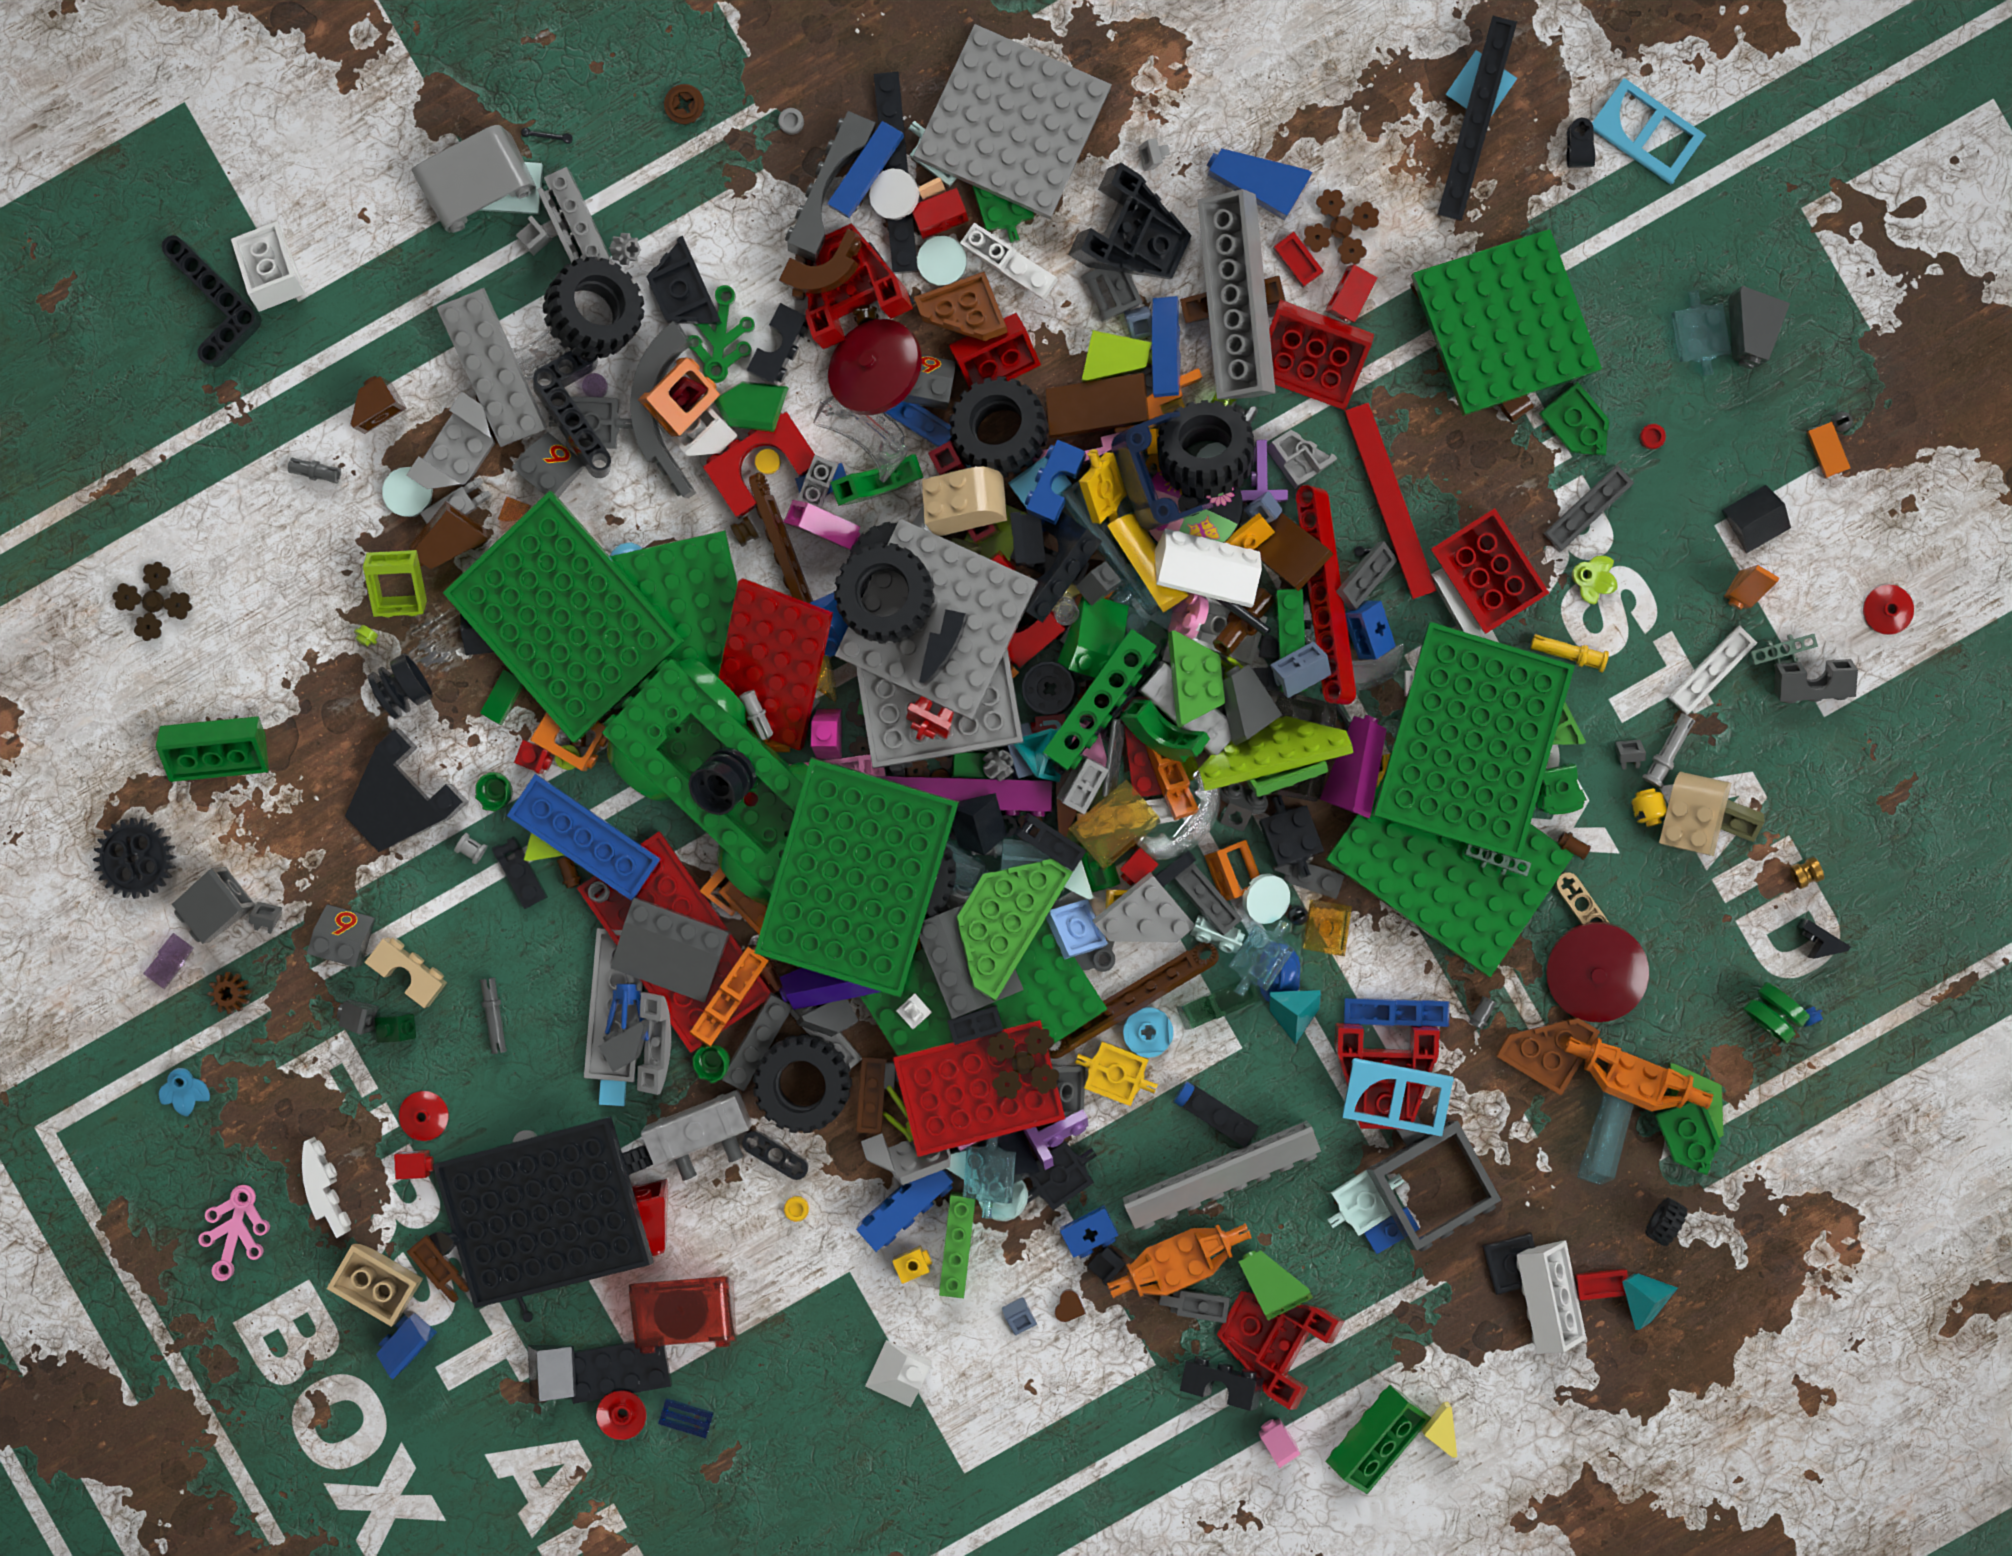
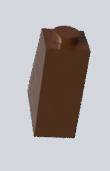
M445 501L411 543L409 549L410 551L417 550L420 566L425 565L432 569L485 542L488 538L486 528Z

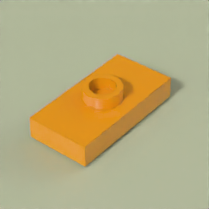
M1258 513L1234 532L1225 543L1254 550L1274 534L1275 531L1262 515Z

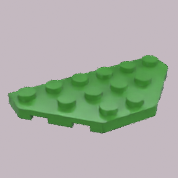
M1048 859L1033 864L985 873L980 877L956 917L974 989L991 1000L996 1001L1072 875V871L1055 860Z

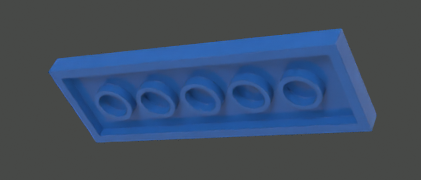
M537 774L533 776L507 814L509 818L631 901L636 897L661 860L654 853Z

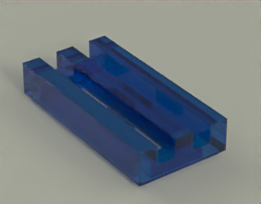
M666 1398L658 1424L706 1438L714 1413ZM669 1407L705 1417L707 1420L705 1422L669 1411L668 1409ZM666 1416L704 1427V1430L666 1419Z

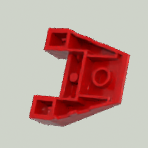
M852 223L825 235L826 241L816 263L807 259L808 266L823 265L831 260L847 229L861 237V248L856 256L853 255L851 258L859 266L848 281L838 288L825 293H806L808 297L806 320L813 340L823 350L846 340L839 318L852 313L854 309L878 301L880 308L890 319L913 309L906 287Z
M1335 1023V1051L1347 1088L1353 1058L1432 1073L1439 1057L1440 1030L1437 1026H1411L1410 1050L1363 1049L1364 1028L1361 1024ZM1384 1079L1369 1086L1360 1096L1355 1111L1388 1117L1395 1079ZM1406 1082L1399 1120L1415 1121L1424 1091L1428 1085ZM1358 1121L1360 1129H1399Z
M1241 1291L1227 1315L1226 1323L1222 1324L1217 1336L1247 1370L1257 1373V1377L1264 1378L1262 1388L1268 1397L1287 1409L1292 1410L1297 1409L1308 1386L1287 1373L1309 1334H1312L1325 1343H1333L1345 1321L1324 1308L1300 1304L1267 1320L1255 1294Z

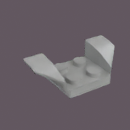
M462 391L449 409L453 414L424 458L418 456L406 475L426 489L468 484L495 444L490 434L483 405Z
M883 1134L861 1141L867 1161L891 1171L902 1185L950 1167L951 1154L949 1149L918 1157L914 1141H903L889 1148Z

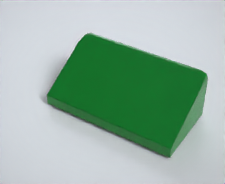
M503 670L480 714L499 725H503L523 688V684L515 675Z
M1107 837L1079 844V846L1087 850L1081 860L1092 893L1112 888L1121 883L1114 859L1107 846Z

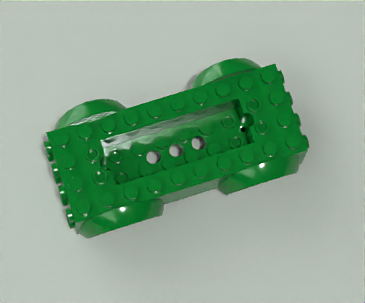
M679 658L665 659L655 669L658 673L654 677L646 678L638 687L640 692L633 697H628L621 705L623 710L616 715L613 714L603 724L606 728L602 734L608 738L607 757L616 773L643 796L656 801L672 799L719 844L717 861L731 883L752 900L768 905L808 765L802 762L789 765L766 742L760 740L758 735L747 725L748 714L745 705L729 687L701 662L694 658L681 660ZM724 747L734 748L743 753L755 768L757 779L755 786L749 792L757 794L758 803L752 807L747 806L743 797L729 813L723 815L711 814L703 810L692 798L688 785L690 776L717 749Z

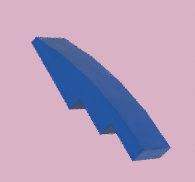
M1178 296L1153 298L1152 373L1154 397L1179 395L1181 353L1179 349Z
M1345 998L1344 1023L1448 1027L1450 1001Z

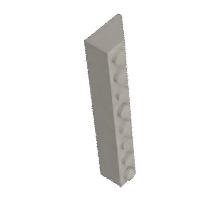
M1241 189L1197 199L1217 399L1254 398L1275 394L1256 194Z
M1305 1121L1123 1197L1124 1206L1134 1228L1140 1227L1141 1230H1145L1154 1226V1221L1164 1218V1220H1169L1178 1215L1177 1211L1185 1208L1190 1211L1200 1207V1202L1208 1198L1214 1201L1223 1197V1192L1232 1188L1234 1191L1241 1190L1247 1187V1182L1256 1179L1259 1182L1271 1176L1270 1173L1279 1169L1280 1172L1289 1170L1294 1167V1162L1313 1160L1317 1157L1316 1153L1321 1152L1312 1126L1308 1121Z

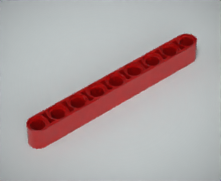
M1303 485L1296 494L1299 525L1333 553L1330 559L1307 582L1316 644L1327 654L1331 671L1330 676L1321 680L1323 696L1329 703L1349 705L1355 700L1356 686L1344 602L1336 592L1341 586L1329 496L1326 490L1322 488Z

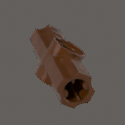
M1258 588L1252 608L1242 607L1260 620L1275 601L1273 596L1265 589ZM1230 611L1227 617V625L1213 641V645L1222 655L1229 656L1247 635L1253 636L1257 633V630Z

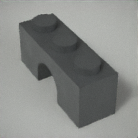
M1852 659L1827 660L1824 673L1819 678L1810 680L1807 679V671L1801 662L1776 664L1774 692L1779 701L1784 703H1795L1801 700L1818 702L1822 699L1832 698L1845 700L1847 697H1856L1858 669Z

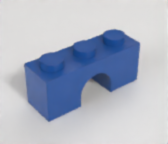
M1057 440L1055 446L1050 445L1045 459H1048L1045 468L1039 469L1035 478V482L1038 484L1034 492L1030 490L1025 500L1026 509L1029 514L1056 525L1066 501L1064 497L1052 491V483L1057 477L1062 475L1076 479L1086 459L1085 451L1060 440Z

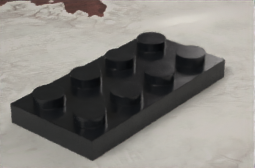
M664 1335L574 1351L576 1396L572 1397L573 1404L603 1399L614 1391L638 1393L672 1386Z

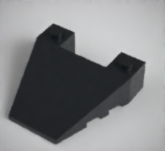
M1120 162L1107 169L1098 188L1099 191L1118 202L1104 234L1102 235L1092 228L1079 232L1068 255L1089 268L1172 279L1192 235L1173 212H1169L1160 202L1162 199L1157 193L1154 194L1145 184L1147 181L1139 173Z
M400 729L391 731L375 747L345 814V817L378 852L450 820L469 802L453 784H445L437 793L429 798L399 765L418 747Z

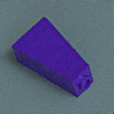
M805 968L797 969L779 977L783 986L779 989L784 1002L789 1001L794 1010L881 992Z

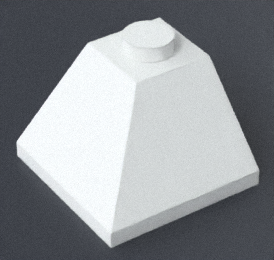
M710 407L680 436L671 437L665 431L687 456L721 453L737 437V434Z
M886 1340L865 1387L911 1407L930 1369L931 1360Z

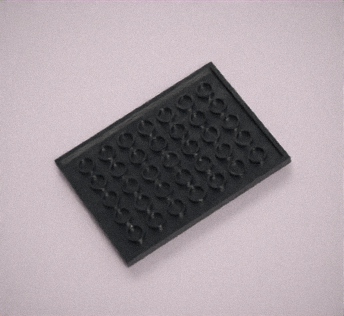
M611 1116L433 1164L452 1233L460 1239L456 1247L474 1309L654 1263Z

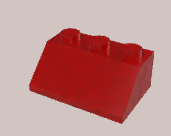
M1017 312L1003 318L1008 333L986 341L967 336L949 345L970 390L972 389L970 385L975 382L980 385L984 383L983 379L991 377L992 381H995L998 376H1004L1007 381H1010L1012 378H1016L1041 366L1027 330Z

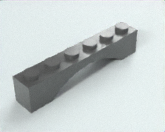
M850 111L847 112L845 118L839 119L835 132H838L835 140L830 139L825 151L828 155L824 162L820 161L816 169L815 175L818 177L815 183H810L805 194L807 201L804 206H799L795 219H797L795 227H790L786 234L785 241H787L789 252L816 263L826 241L821 214L826 191L840 170L859 157L875 133L876 122Z

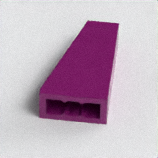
M1365 715L1364 719L1353 716L1347 731L1352 743L1353 753L1336 758L1320 800L1370 818L1387 728L1378 725V719L1369 715Z

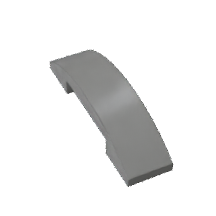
M642 992L640 1017L646 1018L649 1022L647 1028L649 1040L645 1041L644 1064L638 1066L637 1090L658 1095L662 1091L670 1060V1014L664 996Z

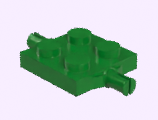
M972 185L985 230L989 232L996 229H1006L1010 243L1020 241L1016 226L1021 222L1034 219L1033 212Z

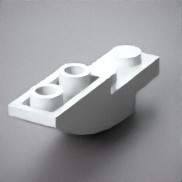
M976 223L972 225L960 242L963 247L991 268L1042 300H1045L1058 281L1056 276L1016 252L1012 246Z
M313 1137L305 1141L303 1145L302 1174L305 1192L315 1219L318 1220L325 1216L333 1233L338 1238L351 1230L349 1226L351 1221L347 1213L341 1211L338 1205L339 1197L337 1193L329 1187V1185L337 1181L335 1177L337 1176L336 1169L332 1163L327 1162L324 1156L326 1151L321 1141H317Z

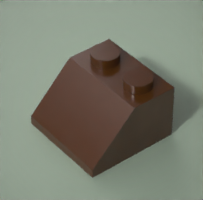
M373 376L363 383L364 386L358 390L350 424L357 431L366 434L406 410L407 407L391 382L381 376L378 378Z

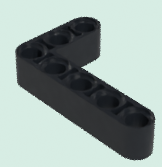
M168 236L162 242L163 253L227 316L199 346L197 352L199 359L211 367H220L259 329L262 322L261 316L187 242L178 236ZM180 243L181 250L173 255L172 249L174 245ZM198 261L199 266L197 270L191 272V263ZM215 278L216 285L213 289L209 290L207 284L209 280ZM233 296L234 303L230 307H226L225 300L227 297ZM251 313L252 319L250 323L244 325L242 321L244 315ZM229 331H233V340L230 342H226V334ZM211 349H216V357L213 360H209L208 352Z
M572 350L535 371L533 375V390L588 472L593 477L601 479L610 472L611 456L565 389L566 386L596 369L598 355L590 361H584L581 359V356L585 354L581 353L577 356L572 354ZM561 367H569L572 371L570 373H562L559 369ZM547 379L551 383L547 386H542L538 381ZM560 399L564 404L562 406H555L552 404V401ZM573 419L578 422V425L570 427L565 422ZM582 440H589L592 443V445L589 447H583L579 444V442ZM596 460H602L606 463V465L602 468H598L593 464V462Z

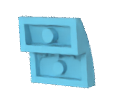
M1477 50L1446 93L1447 96L1466 109L1482 55ZM1505 69L1492 115L1517 80V77Z

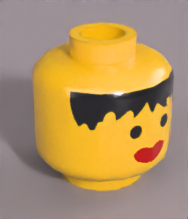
M1655 788L1635 793L1636 797L1631 801L1636 821L1638 823H1646L1647 827L1661 824V818H1664L1667 812L1664 795L1661 792H1656Z

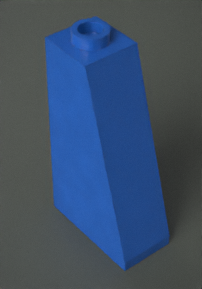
M1223 148L1218 155L1213 153L1206 165L1210 168L1208 176L1233 191L1244 189L1256 194L1257 205L1284 221L1313 173L1306 169Z

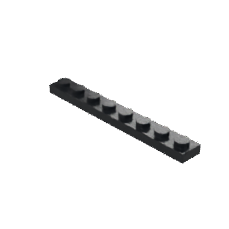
M1492 16L1438 209V216L1462 221L1517 21Z
M899 72L874 74L878 125L883 121L904 134V138L884 166L883 171L893 168L901 169L908 173ZM913 214L906 215L899 220L888 219L893 273L918 272Z

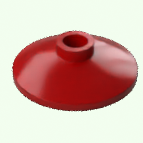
M1882 585L1873 589L1866 597L1863 605V614L1867 624L1874 631L1891 635L1903 631L1911 623L1914 615V604L1911 596L1903 588L1896 585ZM1890 604H1892L1895 607V612L1893 614L1888 612V606Z
M419 1091L411 1094L403 1101L399 1110V1122L403 1131L409 1137L419 1141H428L438 1137L445 1130L449 1120V1111L446 1103L439 1095L430 1091ZM420 1112L426 1115L425 1121L418 1119Z
M628 1391L609 1393L600 1401L596 1412V1419L600 1429L607 1436L617 1440H626L636 1436L643 1429L647 1418L646 1408L642 1400L637 1395ZM625 1409L627 1414L620 1415L618 1410Z

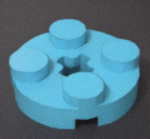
M1144 1007L1127 1018L1123 1027L1125 1043L1131 1051L1141 1057L1151 1058L1159 1056L1168 1048L1173 1040L1174 1031L1170 1019L1163 1011L1154 1007ZM1146 1025H1150L1151 1029L1156 1031L1155 1034L1151 1035V1039H1146L1145 1035H1141V1030H1144Z

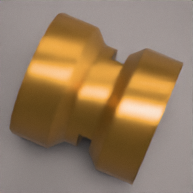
M1815 857L1807 859L1804 864L1790 866L1791 876L1799 889L1808 887L1809 883L1813 881L1819 882L1825 878L1821 865Z

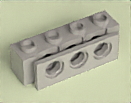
M565 167L544 177L549 190L544 191L540 187L537 191L571 263L579 258L584 261L586 257H596V261H599L600 258H605L609 260V264H613L569 169ZM553 195L556 197L561 207V210H559L560 212H558V209L551 197ZM563 218H566L569 227L572 231L570 235L567 231L564 222L562 221ZM574 240L577 241V244L583 254L581 255V257H579V254L572 242Z

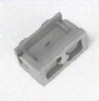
M1081 754L1083 757L1082 761L1075 770H1071L1056 798L1069 807L1085 814L1109 769Z

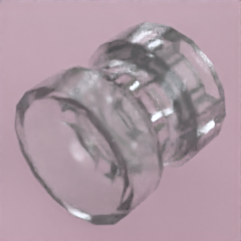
M1065 592L1052 609V612L1059 624L1070 625L1078 619L1079 609L1072 594Z

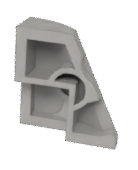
M1289 430L1275 439L1267 447L1268 453L1294 489L1337 460L1334 454L1327 455L1317 449L1315 443L1304 440L1301 435L1293 430Z

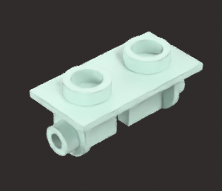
M1198 915L1195 926L1190 933L1202 943L1210 942L1219 946L1220 950L1227 953H1237L1242 946L1245 934L1241 933L1240 929L1235 927L1223 936L1218 933L1204 916Z

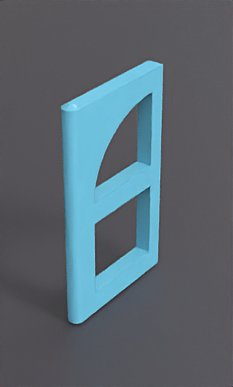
M1623 78L1592 122L1595 133L1670 185L1674 183L1678 174L1706 136L1703 132L1625 78ZM1626 92L1655 111L1634 142L1627 137L1620 121V107ZM1663 117L1692 137L1671 168L1642 149Z
M1353 1058L1342 1118L1442 1136L1454 1077ZM1384 1079H1395L1388 1117L1354 1111L1360 1096L1369 1086ZM1407 1081L1440 1087L1433 1126L1399 1120Z

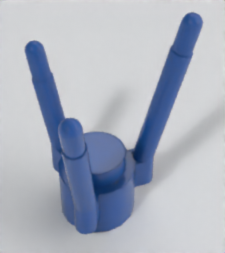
M616 984V990H613V1000L605 1034L610 1033L617 1003L622 1004V1029H626L627 1006L634 1005V1000L640 1022L645 1020V1018L640 1017L641 991H636L637 984ZM648 1030L646 1032V1036L644 1039L645 1041L649 1040Z

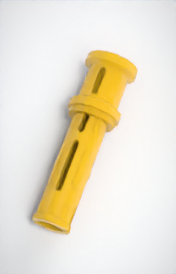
M1534 634L1530 647L1531 650L1569 659L1576 662L1580 667L1585 665L1596 668L1601 673H1603L1609 656V651L1606 650L1600 652L1590 649L1585 644L1580 647L1537 634Z

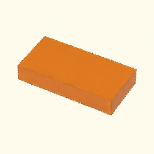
M1832 422L1806 432L1825 478L1850 469Z

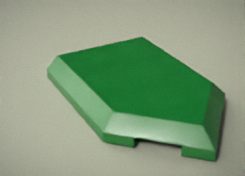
M742 381L718 396L714 403L730 427L774 432L789 388L787 386Z
M1578 381L1538 413L1569 452L1606 456L1609 419Z
M1686 1101L1680 1109L1671 1107L1656 1113V1120L1673 1161L1708 1175L1712 1160L1721 1144L1708 1109Z

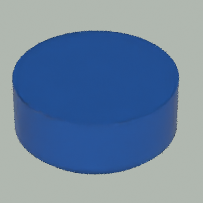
M1186 1081L1173 1102L1183 1107L1193 1093L1194 1085Z

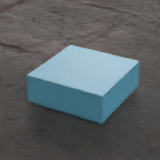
M601 1079L599 1105L625 1106L627 1082Z

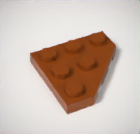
M985 271L914 297L924 322L983 341L1008 333Z
M1579 1018L1564 1020L1508 1034L1495 1056L1557 1094L1562 1095L1583 1061L1581 1057L1564 1052L1569 1037L1591 1045L1600 1031Z

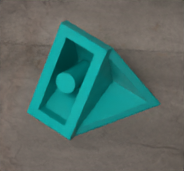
M1047 729L1023 737V743L1014 744L1036 777L1060 782L1061 775L1052 768L1054 763L1042 755L1058 730ZM1068 737L1064 743L1067 748L1072 744L1073 737Z
M1320 990L1270 992L1269 1011L1295 1045L1320 1009Z
M1639 1273L1633 1274L1622 1281L1635 1330H1640L1651 1323L1678 1288Z

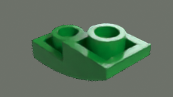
M972 751L953 755L951 776L990 779L983 771V765L986 763L983 757L988 753Z

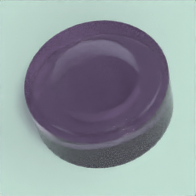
M592 373L584 378L582 389L588 397H604L608 391V382L602 375Z

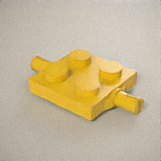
M1093 449L1087 453L1091 468L1079 480V484L1092 523L1101 524L1107 516L1111 523L1119 518L1117 508L1127 493L1114 453L1105 452L1100 458L1098 450Z
M1101 1041L1098 1052L1092 1059L1078 1053V1059L1075 1060V1064L1089 1068L1084 1089L1128 1106L1132 1105L1133 1099L1140 1088L1155 1094L1158 1084L1144 1079V1071L1149 1061L1148 1058L1141 1057L1104 1041Z

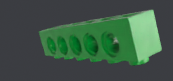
M1131 629L1047 745L1042 755L1066 772L1070 768L1075 770L1083 759L1080 755L1085 747L1090 749L1097 740L1098 736L1095 733L1101 726L1105 729L1113 716L1109 713L1115 706L1120 708L1127 698V695L1124 694L1129 686L1134 688L1141 679L1140 670L1144 665L1149 667L1156 658L1157 654L1154 651L1157 646ZM1127 655H1134L1138 659V664L1135 667H1128L1124 663V658ZM1114 675L1120 676L1123 679V685L1119 688L1112 687L1109 683L1110 677ZM1105 696L1109 701L1108 706L1098 708L1094 703L1095 698ZM1084 716L1091 717L1094 721L1093 727L1090 729L1082 728L1079 723L1080 719ZM1068 737L1078 739L1079 746L1076 749L1070 750L1065 746L1064 742Z

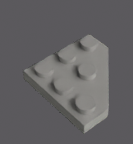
M1151 872L1092 920L1109 941L1178 942L1195 926Z

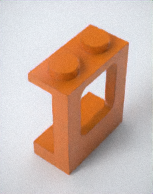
M687 357L679 358L676 361L677 365L650 392L644 393L638 399L671 437L680 436L720 395L716 390V384L710 378L704 377L699 371V365L693 359H688ZM684 374L707 389L704 396L687 413L669 395V389Z
M547 712L530 739L581 771L593 768L598 760L596 755L601 746L605 747L608 743V738L602 734L606 727L598 722L591 728L596 736L583 757L576 756L556 744L555 738L561 728Z

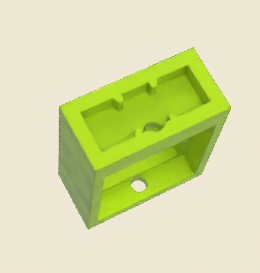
M417 550L366 553L363 571L373 616L392 617L424 614L427 598ZM411 573L416 596L382 597L378 574Z

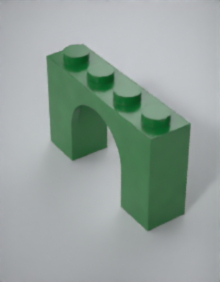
M1296 589L1276 590L1272 594L1275 601L1273 603V619L1277 620L1279 660L1305 646L1303 589L1299 591ZM1282 684L1279 686L1277 694H1284Z

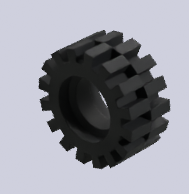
M646 1145L622 1153L628 1175L653 1165Z

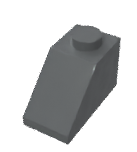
M1105 561L1093 569L1076 588L1089 604L1093 606L1119 588L1123 582Z
M351 999L346 1000L338 1008L337 1019H340L338 1026L361 1035L373 1031L379 1006Z

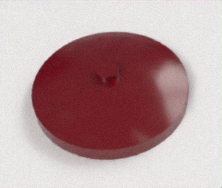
M875 319L860 324L845 335L846 340L839 342L829 363L828 383L834 398L847 410L859 415H876L897 406L914 388L921 371L922 352L919 342L913 333L897 321Z
M1589 922L1575 926L1557 940L1547 960L1546 976L1552 996L1567 1013L1588 1022H1608L1626 1015L1640 1002L1648 985L1649 965L1640 943L1628 931L1610 923Z

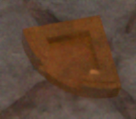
M506 496L498 520L504 522L519 520L529 511L531 505Z

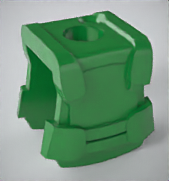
M1566 763L1562 766L1546 768L1540 788V795H1538V808L1543 809V812L1554 815L1567 814L1584 807V801H1587L1583 789L1580 790L1577 781L1576 764Z

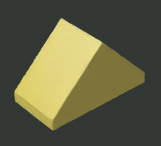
M1443 1402L1423 1427L1422 1432L1448 1455L1455 1458L1457 1457L1452 1407L1449 1402Z

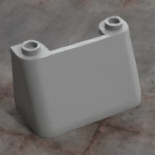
M500 125L490 126L412 168L416 181L444 229L449 233L461 231L465 228V223L468 221L467 216L503 197L510 195L521 199L531 194V190L536 188L511 133Z

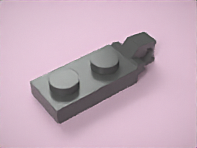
M1307 863L1311 875L1301 878L1297 865H1285L1278 868L1274 865L1273 870L1284 873L1283 880L1288 881V883L1337 899L1344 875Z
M1181 1289L1168 1296L1159 1295L1158 1303L1162 1306L1171 1307L1170 1312L1176 1313L1177 1316L1226 1323L1230 1297Z

